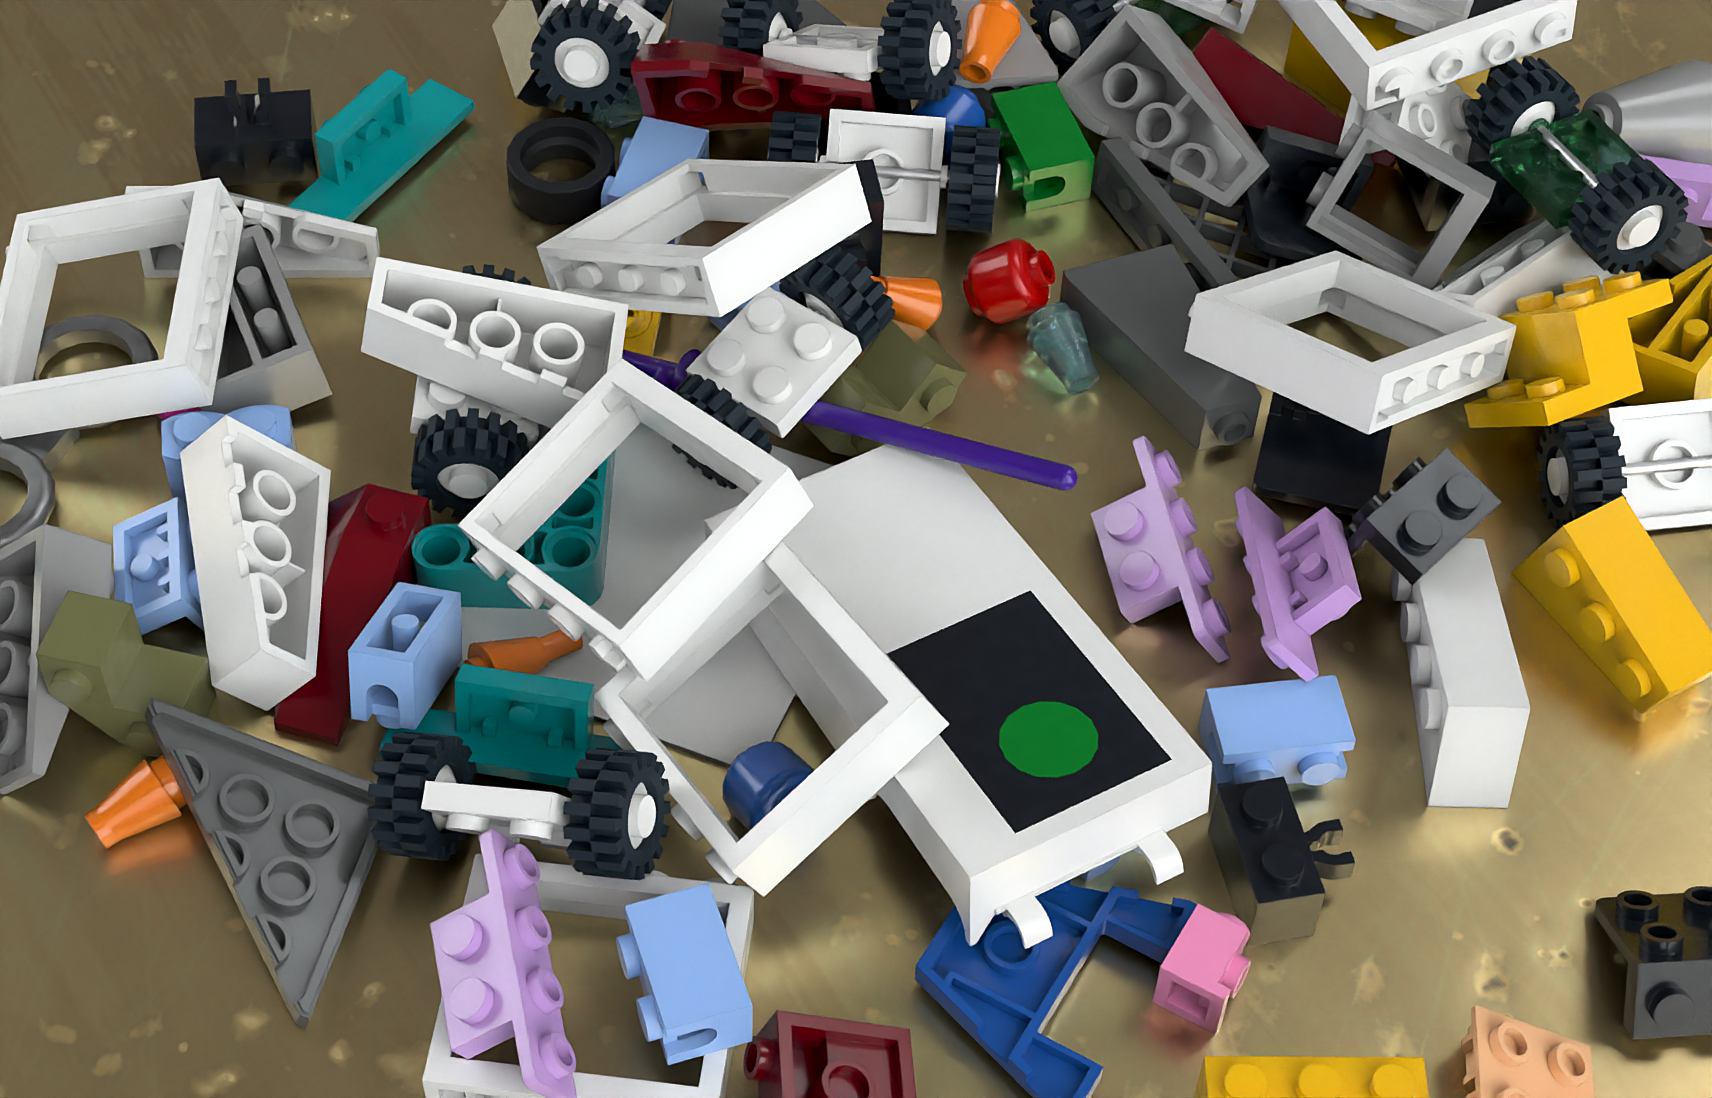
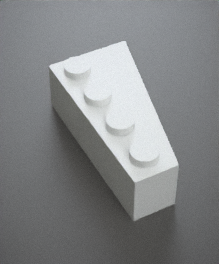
M225 415L180 452L211 683L217 689L268 711L316 676L331 470Z
M1464 538L1414 585H1411L1393 567L1391 592L1393 600L1401 602V637L1403 642H1406L1428 807L1508 808L1530 713V704L1485 540Z

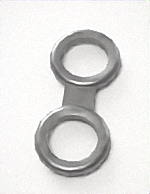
M99 314L69 317L44 327L33 381L39 380V375L49 359L59 351L80 343L101 342L115 345L129 354L133 364L159 360L158 352L144 331L124 319ZM116 421L9 439H2L0 436V470L12 472L24 480L28 487V496L20 512L6 524L0 526V549L47 523L55 507V480L51 475V471L81 436L79 430L102 428Z

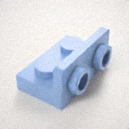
M176 497L114 525V600L133 605L141 636L185 616L204 631L187 505Z

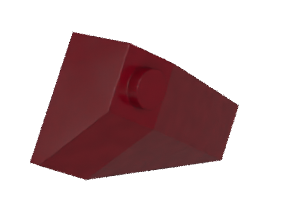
M1210 27L1193 54L1240 123L1263 130L1268 125L1339 145L1345 119L1331 112L1325 105L1306 91L1284 79L1281 73L1227 35ZM1386 149L1370 153L1373 162L1389 167H1394L1397 163L1398 157Z
M671 39L663 43L643 44L631 62V74L646 117L709 131L771 128L774 110L821 114L822 126L829 125L830 109L876 112L870 82L701 41L687 42L680 39Z
M368 483L328 503L316 676L276 704L274 716L275 730L338 747L351 720L348 650L398 582L417 584L411 545L415 536L421 530L432 525L429 498Z

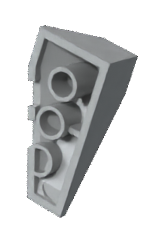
M1126 4L1056 83L1068 107L1085 127L1109 139L1121 137L1136 156L1146 159L1171 173V176L1223 206L1231 207L1270 166L1194 54L1157 13Z
M48 524L37 527L0 549V794L4 795L45 775L70 709L48 693L35 655L67 591L70 590L110 599L114 587V575L111 571L112 544Z

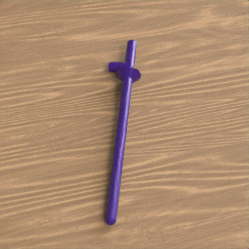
M623 349L622 359L671 391H674L688 376L686 369L701 352L697 349L689 350L678 363ZM817 400L799 420L1061 491L1072 489L1078 479L1075 469L1069 465Z

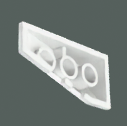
M126 186L125 194L169 186ZM228 192L244 218L242 230L261 223L285 278H373L376 258L381 257L377 228ZM185 242L138 250L144 277L178 278Z

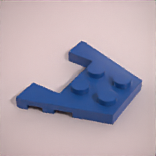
M1070 879L1035 896L1047 913L1053 936L1027 949L1022 944L1021 935L1014 922L1009 917H1004L1002 913L993 916L978 942L970 946L965 938L961 917L956 906H954L916 964L914 979L1033 1098H1091L1101 1081L1104 1067L1041 1033L1101 935L1105 934L1163 963L1197 906L1196 903L1173 897L1172 904L1140 899L1138 898V890L1113 886L1110 892L1072 886L1070 885Z

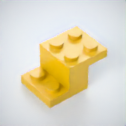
M1636 271L1606 278L1603 280V284H1600L1599 276L1593 275L1563 283L1564 293L1555 297L1552 291H1547L1517 299L1518 310L1497 317L1517 325L1506 366L1509 380H1504L1487 387L1488 396L1464 404L1469 427L1550 426L1643 391L1627 319L1672 303L1673 298L1668 278L1642 281L1640 272Z

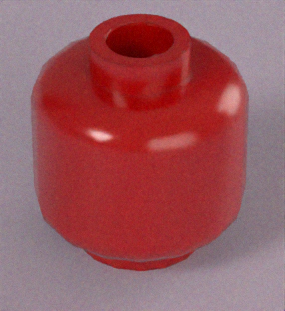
M1011 239L973 255L968 265V273H965L963 277L964 294L976 315L980 317L985 316L988 320L998 325L1009 323L1045 308L1050 298V285L1055 282V270L1051 259L1045 251H1037L1031 243L1024 239Z

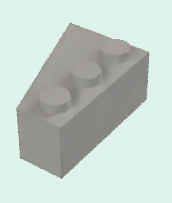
M261 223L241 232L212 405L200 408L202 411L217 412L224 415L253 405H278L293 411L333 393L282 269Z

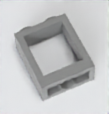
M1373 111L1363 128L1352 123L1335 154L1344 158L1336 174L1333 177L1323 172L1308 196L1306 203L1315 208L1306 226L1380 269L1432 290L1491 199L1496 181ZM1373 142L1461 192L1423 254L1335 204Z

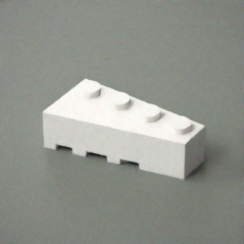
M377 257L367 305L361 352L553 428L622 358L629 304Z

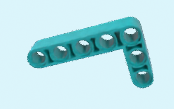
M616 449L544 522V525H541L516 551L588 606L596 603L604 589ZM458 524L431 525L421 530L415 536L411 548L418 585L460 592L461 607L531 609L508 587L507 582L510 578L503 574L495 581L472 561L471 558L478 550L458 527ZM542 604V605L538 608V609L550 610V609H549L547 606H545L544 604Z

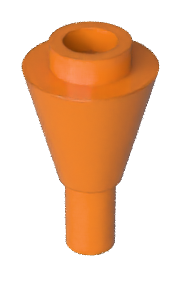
M871 275L874 281H881L886 288L883 294L890 296L894 303L891 306L895 310V315L892 317L893 320L926 331L940 316L942 310L941 289L933 278L875 277Z
M557 630L540 638L532 636L472 643L468 647V659L463 664L536 675L548 665V662L582 649L583 639L581 636L575 642L561 630Z

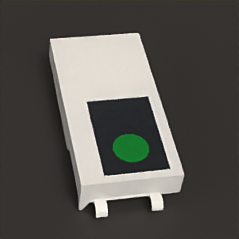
M886 444L799 480L800 485L814 506L782 541L802 560L949 723L939 735L869 800L876 798L878 795L885 801L948 892L961 917L967 943L970 946L976 944L993 916L1000 913L1004 917H1009L1014 922L1021 935L1022 944L1025 949L1053 936L1047 913L1035 896L1131 850H1134L1136 854H1141L1147 860L1154 875V882L1157 885L1183 873V863L1179 851L1166 832L1208 812L1213 762L961 465L956 462ZM738 506L704 520L706 539ZM788 588L748 623L835 750L843 745L889 702Z

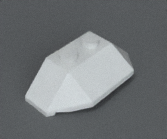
M1581 194L1574 198V202L1567 207L1550 211L1510 233L1438 281L1432 291L1498 317L1518 310L1516 300L1519 298L1552 291L1555 297L1564 293L1562 284L1565 282L1598 275L1600 284H1603L1604 279L1612 277L1614 274H1610L1607 270L1604 271L1570 236V233L1573 231L1568 227V221L1576 217L1571 209L1575 202H1584L1586 199Z

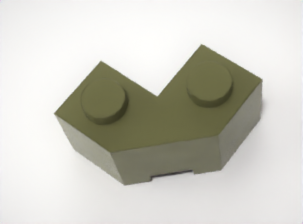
M891 319L856 366L849 365L818 400L922 427L931 422L938 413L945 410L952 403L956 396L957 387L968 373L925 330ZM803 422L831 452L857 457L886 445Z
M68 590L35 654L48 693L124 746L131 747L135 751L151 757L163 755L145 718L151 697L207 718L217 696L215 687L211 683L207 657L143 644L133 605L127 602Z

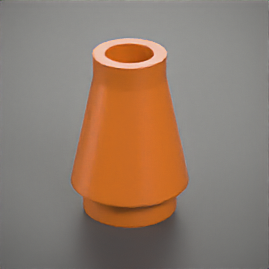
M981 0L978 5L970 9L967 18L963 57L959 67L960 74L968 81L978 84L989 82L998 64L1020 36V13L1013 4L1006 0Z
M161 755L149 764L143 759L84 817L106 849L123 839L182 816L179 809L185 806L187 802L166 759Z

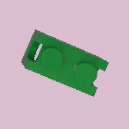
M1053 81L991 94V106L994 110V117L986 119L985 127L1000 129L998 157L1001 161L1003 180L1008 191L1016 192L1025 212L1090 199L1095 157L1056 82Z

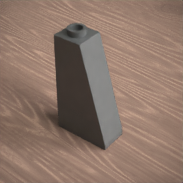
M1173 244L1064 270L1058 307L1062 320L1195 449L1200 451L1219 445H1233L1245 438L1254 436L1262 398L1254 382L1184 351L1191 317L1188 314L1195 302L1196 294L1201 292Z

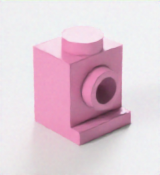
M1197 904L1160 966L1152 1002L1216 1034L1222 1024L1228 998L1233 999L1251 965V960L1242 956L1244 946L1250 938V930L1246 924L1231 914L1216 913Z

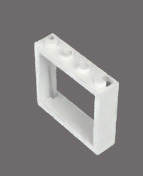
M1277 0L1366 112L1572 39L1577 0H1521L1376 51L1335 0ZM1376 86H1379L1382 91L1375 93Z
M686 159L536 248L551 290L629 304L628 309L722 317L872 222L856 164ZM698 172L703 173L705 186H702ZM703 221L749 223L712 247L666 244Z
M220 178L17 214L10 246H6V263L0 284V436L2 439L212 405L244 220ZM185 242L163 359L33 381L58 264Z
M1333 251L1197 293L1195 302L1188 314L1191 317L1184 351L1369 435L1502 382L1517 325L1346 254ZM1327 311L1411 348L1370 362L1287 326V324Z
M620 358L458 524V527L478 550L471 558L472 561L490 578L497 581L503 574L510 578L507 582L508 587L520 600L534 611L542 604L550 609L546 613L549 619L573 641L576 642L583 634L591 640L588 644L590 650L611 670L618 673L626 666L648 682L814 505L790 467ZM642 422L749 495L626 625L619 629L516 551Z
M782 540L648 682L625 666L594 695V698L610 717L602 725L603 728L623 750L654 753L658 756L657 761L663 763L665 771L662 778L668 779L670 788L665 795L670 793L677 801V804L670 810V813L693 839L699 841L704 836L711 844L713 849L705 857L712 867L729 884H732L739 877L763 897L949 725L947 720ZM788 588L889 702L739 840L644 720Z
M475 854L463 906L489 893L483 856L480 854ZM536 861L540 871V880L536 883L541 910L627 920L625 916L626 905L709 883L743 980H745L754 924V889L752 887L737 885L735 882L729 884L723 878H711L705 881L674 878L655 870L650 874H645V879L642 880L582 875L583 872H577L573 867L574 862L564 865ZM441 998L422 1079L425 1098H545L525 1086L520 1065L457 1058L458 1054L451 1051L443 999ZM733 1047L704 1055L699 1087L573 1072L577 1098H725Z

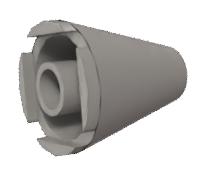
M1704 60L1682 61L1591 95L1584 103L1580 114V130L1585 142L1591 148L1599 151L1605 149L1712 165V63Z

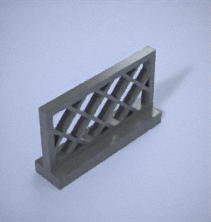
M1121 137L1101 142L1094 164L1091 189L1141 251L1173 244L1200 292L1239 281L1237 277L1246 279L1274 270L1276 262L1286 266L1299 262L1288 258H1271L1253 245L1251 236L1243 233L1244 225L1248 226L1244 206L1236 203L1231 207L1223 206L1197 190L1173 183L1174 177L1171 176V173H1169L1167 180L1153 176L1145 166L1164 172L1167 171L1146 159L1136 156ZM1175 202L1199 209L1198 216L1195 217L1183 213ZM1208 212L1238 222L1236 230L1204 220L1205 213ZM1205 239L1229 246L1228 255L1215 251ZM1237 249L1268 259L1267 268L1236 258Z

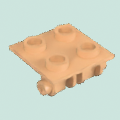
M1477 1005L1471 1007L1472 1025L1468 1027V1035L1461 1041L1462 1052L1466 1054L1467 1073L1463 1079L1464 1090L1469 1093L1465 1098H1595L1591 1046Z

